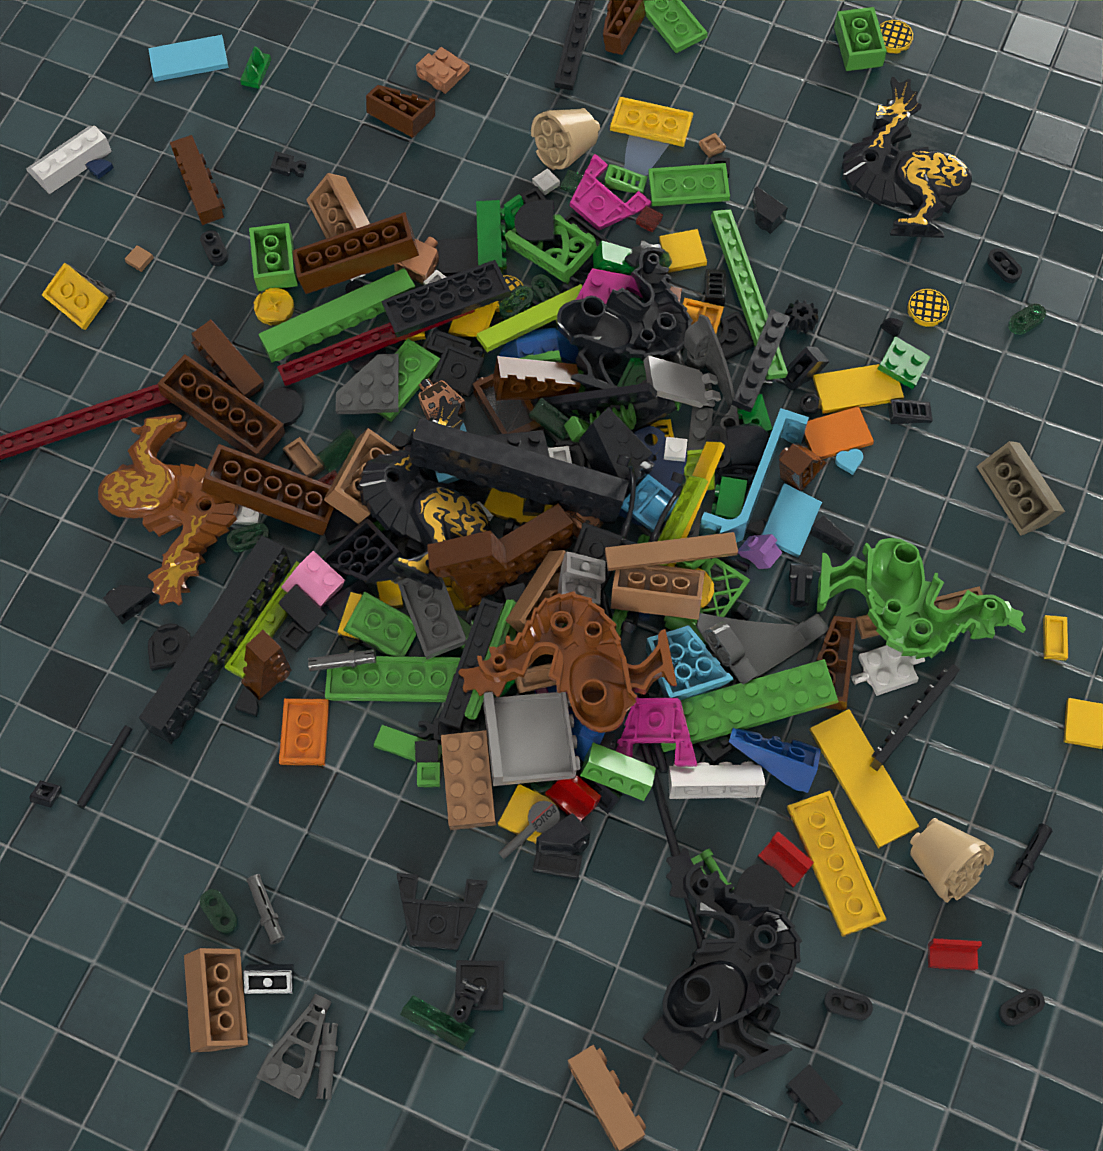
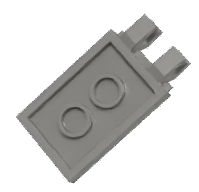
M647 356L644 359L647 383H650L657 390V396L699 408L703 405L714 407V400L718 402L721 400L720 392L711 390V383L714 385L718 383L717 376L710 373L703 375L697 369L652 356Z

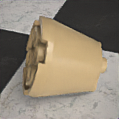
M585 108L549 110L538 114L534 118L531 136L535 137L538 148L536 153L540 160L552 170L564 169L569 167L596 144L600 125Z
M936 818L928 823L927 828L921 834L916 833L910 841L913 845L910 852L911 857L937 895L946 903L951 898L958 900L966 895L980 881L981 877L979 875L982 873L984 865H990L994 856V850L984 841Z

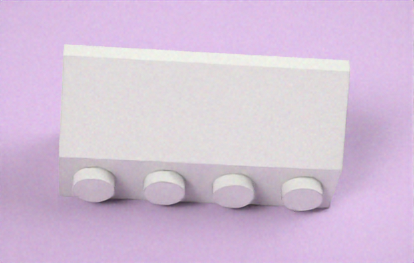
M88 126L26 168V170L51 194L86 170L85 164L87 162L102 159L112 151L107 138L96 126Z
M701 762L697 763V767H677L673 764V766H669L668 771L669 799L761 797L765 786L762 767L755 765L754 762H743L741 765H732L731 762L710 765L709 763Z

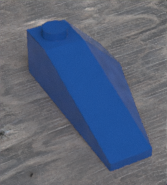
M732 729L729 743L784 784L791 786L796 791L809 792L818 769L821 749L801 741L792 740L791 743L780 741V737L777 736L767 739L757 732Z

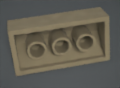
M1007 442L976 466L1021 536L1049 524L1065 512L1020 443Z

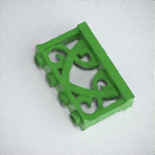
M559 214L555 215V234H561L563 249L552 248L544 252L542 251L543 242H539L538 245L534 246L533 242L520 237L515 227L504 235L508 247L566 284L569 283L570 277L574 275L597 248L596 239L590 233L582 232L577 225L566 222ZM576 243H580L584 246V248L578 253L570 252V250L576 251L580 249L579 247L574 246ZM557 254V258H553L552 255ZM569 257H570V258H574V259L570 262V264H569L568 266H566Z

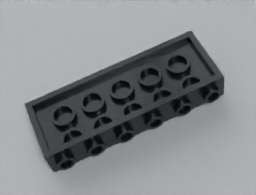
M496 260L385 299L382 301V305L396 338L510 297L511 291Z

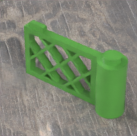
M717 558L708 559L700 569L706 571L713 582L725 580L727 590L714 592L713 601L715 608L704 610L700 608V613L716 611L718 617H725L749 584L750 579ZM716 564L723 569L724 576L712 578L710 570ZM738 578L743 583L739 588L730 589L728 579ZM728 594L729 603L726 606L718 607L715 596ZM665 616L666 628L672 631L689 625L705 645L708 644L696 627V619Z

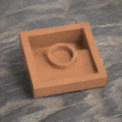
M440 47L433 55L428 53L416 64V69L420 79L426 80L435 89L441 90L446 94L470 71V65Z

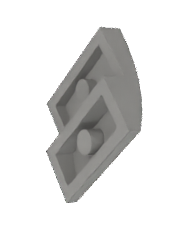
M567 551L561 566L558 593L562 595L575 591L577 595L590 597L593 603L600 605L601 584L605 582L606 561Z

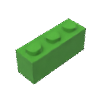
M593 742L585 755L580 776L644 801L652 788L656 767Z

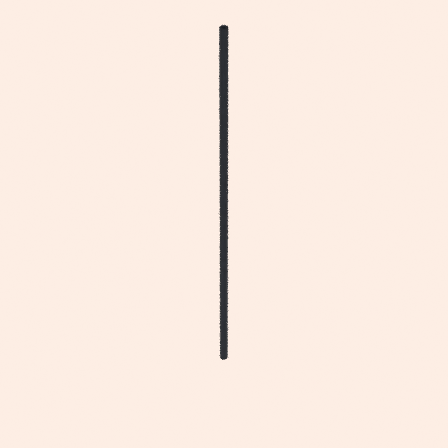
M603 589L600 606L612 620L613 616L605 589ZM640 743L645 763L656 767L649 743ZM655 770L652 789L671 855L675 857L680 855V850L658 773ZM684 899L697 947L700 949L701 941L705 939L698 915H695V907L691 905L688 899Z

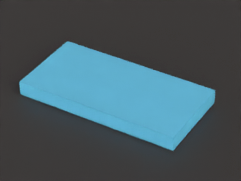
M222 35L148 48L155 82L229 68Z

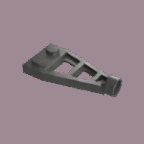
M314 994L306 1010L267 1055L256 1078L301 1100L313 1075L323 1032L322 1025L325 1023L331 1001ZM315 1006L321 1008V1012H317ZM305 1022L315 1025V1031L309 1043L297 1038V1033ZM294 1044L302 1046L305 1050L303 1065L300 1068H293L285 1064L282 1059L284 1053Z

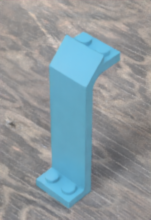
M780 408L741 514L735 519L728 520L704 512L701 519L699 536L734 532L736 543L743 540L780 439L784 438L788 442L801 444L809 417Z

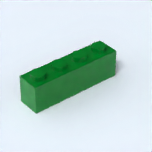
M500 200L476 201L478 266L496 260L503 275V270H507L506 258H502V253H506V241H502V237L505 235V224H501V220H505L504 208H500Z

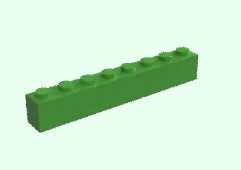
M405 268L259 333L261 344L271 363L280 361L292 353L300 352L312 344L320 343L325 338L337 335L349 327H355L360 322L372 319L378 314L385 312L382 305L383 300L413 290L415 285Z

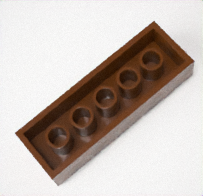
M406 212L292 250L297 278L306 294L419 256L413 229Z
M186 354L158 382L162 396L242 453L263 460L285 435L282 422Z
M218 444L205 473L201 491L322 536L325 533L334 509L332 505L324 501L331 487L330 485Z
M559 504L538 515L499 539L505 546L507 571L450 576L453 592L465 608L478 604L483 597L496 593L506 582L512 583L519 575L532 571L537 564L545 559L549 551L568 549L573 543L572 520Z

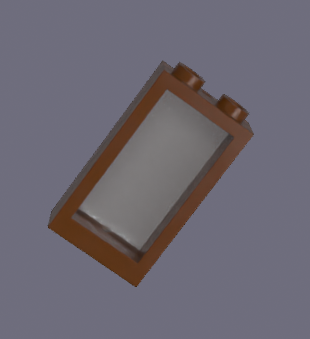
M494 374L479 378L472 384L473 394L497 434L539 430L544 432V423L529 399L496 401L493 385Z

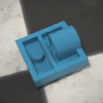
M648 474L636 487L632 517L653 532L659 517L673 493ZM630 494L623 501L621 507L627 513L629 508ZM678 498L676 499V501H675L674 504L672 505V507H671V509L669 510V512H668L666 518L664 519V521H665V520L668 518V516L672 513V511H673V509H674V506H675V504H676Z

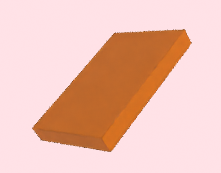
M859 406L808 421L804 434L808 448L821 459L836 456L840 451L849 452L851 449H860L874 443Z
M284 699L279 755L280 765L325 766L330 702L328 699Z

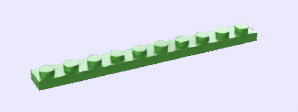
M731 209L712 211L711 219L756 347L768 319V314ZM779 346L767 372L766 380L786 378L788 374Z

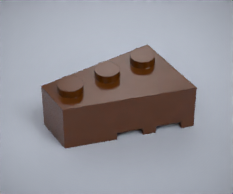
M609 0L603 30L606 51L620 55L624 54L646 16L644 0Z
M377 85L366 95V112L413 138L435 117V99L429 98V100L418 98L416 94L409 96L401 94V90Z
M792 444L790 448H784L779 455L780 479L802 492L827 462L807 447Z
M491 531L427 545L429 569L437 577L444 578L454 575L507 571L505 546Z
M264 630L246 644L244 661L247 663V667L243 668L246 676L242 679L241 683L260 700L277 683L286 680L292 670L282 648Z

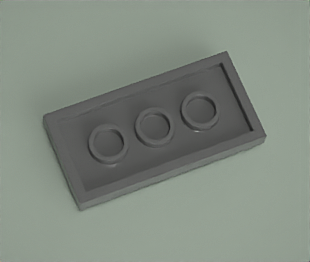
M438 577L443 585L442 590L405 578L397 583L426 659L465 645L467 640L443 578Z

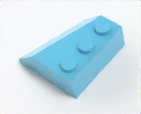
M689 625L666 632L677 686H671L664 677L657 679L664 698L687 699L715 691L733 680V677L722 668L717 658L712 656L707 650L706 645ZM658 635L647 638L645 648L648 656L658 645Z

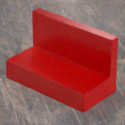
M577 775L573 779L557 780L545 792V795L566 814L570 815L573 813L580 821L596 808L601 798L595 790Z
M779 831L758 855L765 864L775 868L793 888L814 863Z
M933 938L928 943V968L976 971L978 969L977 950L982 946V941Z

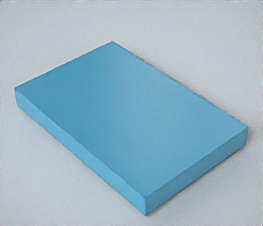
M784 483L761 535L772 534L777 539L775 544L779 549L798 558L822 502Z

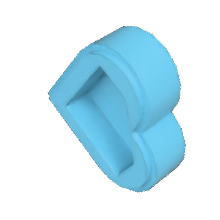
M851 449L849 452L840 451L836 456L835 463L841 469L854 475L863 460V453L858 449Z

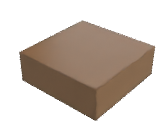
M716 133L699 141V146L708 158L726 149L725 144Z
M137 245L127 255L125 262L142 272L154 257L151 253Z

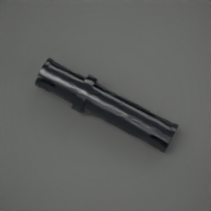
M1043 823L1038 825L1023 855L1015 862L1016 867L1007 880L1011 886L1021 889L1029 873H1032L1035 869L1034 864L1053 832L1052 828Z

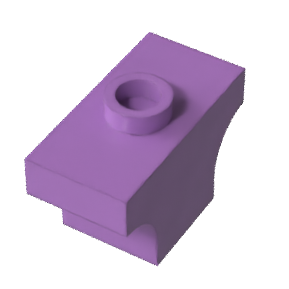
M772 534L749 536L739 548L738 554L742 558L750 560L758 569L771 568L782 554V551L775 544L777 539Z

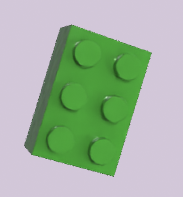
M875 8L837 11L834 29L846 71L882 67L887 50Z
M289 223L249 228L253 273L258 291H265L269 288L298 286L292 252L294 250L293 237Z

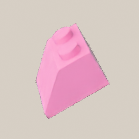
M312 551L296 567L281 588L288 593L297 584L322 608L343 587L345 580L320 556Z

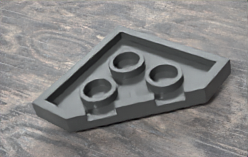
M378 354L336 392V414L399 412V354Z

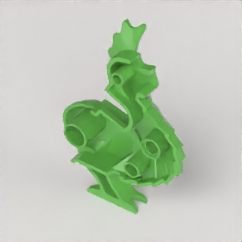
M882 539L873 549L866 543L862 551L866 558L865 562L852 556L845 564L838 567H832L829 556L826 553H822L821 573L818 581L817 613L824 611L827 601L836 594L850 588L860 591L867 598L866 601L869 607L867 615L876 626V631L887 641L886 645L901 652V656H915L916 659L928 656L933 658L940 651L944 652L950 641L954 642L960 632L965 633L967 630L971 634L970 638L974 640L985 637L993 638L995 626H1007L1008 624L1022 633L1026 630L1021 622L1023 612L1013 609L1008 601H1004L996 595L977 596L967 590L955 608L950 610L937 608L934 602L944 582L938 578V573L934 574L931 582L925 581L924 567L919 550L913 544L902 539Z

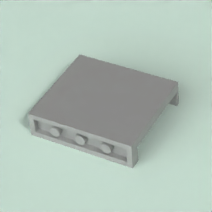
M493 692L484 693L483 706L493 786L575 778L577 770H580L579 756H575L574 749H577L576 735H572L571 728H574L573 714H569L568 707H571L566 692L493 698Z

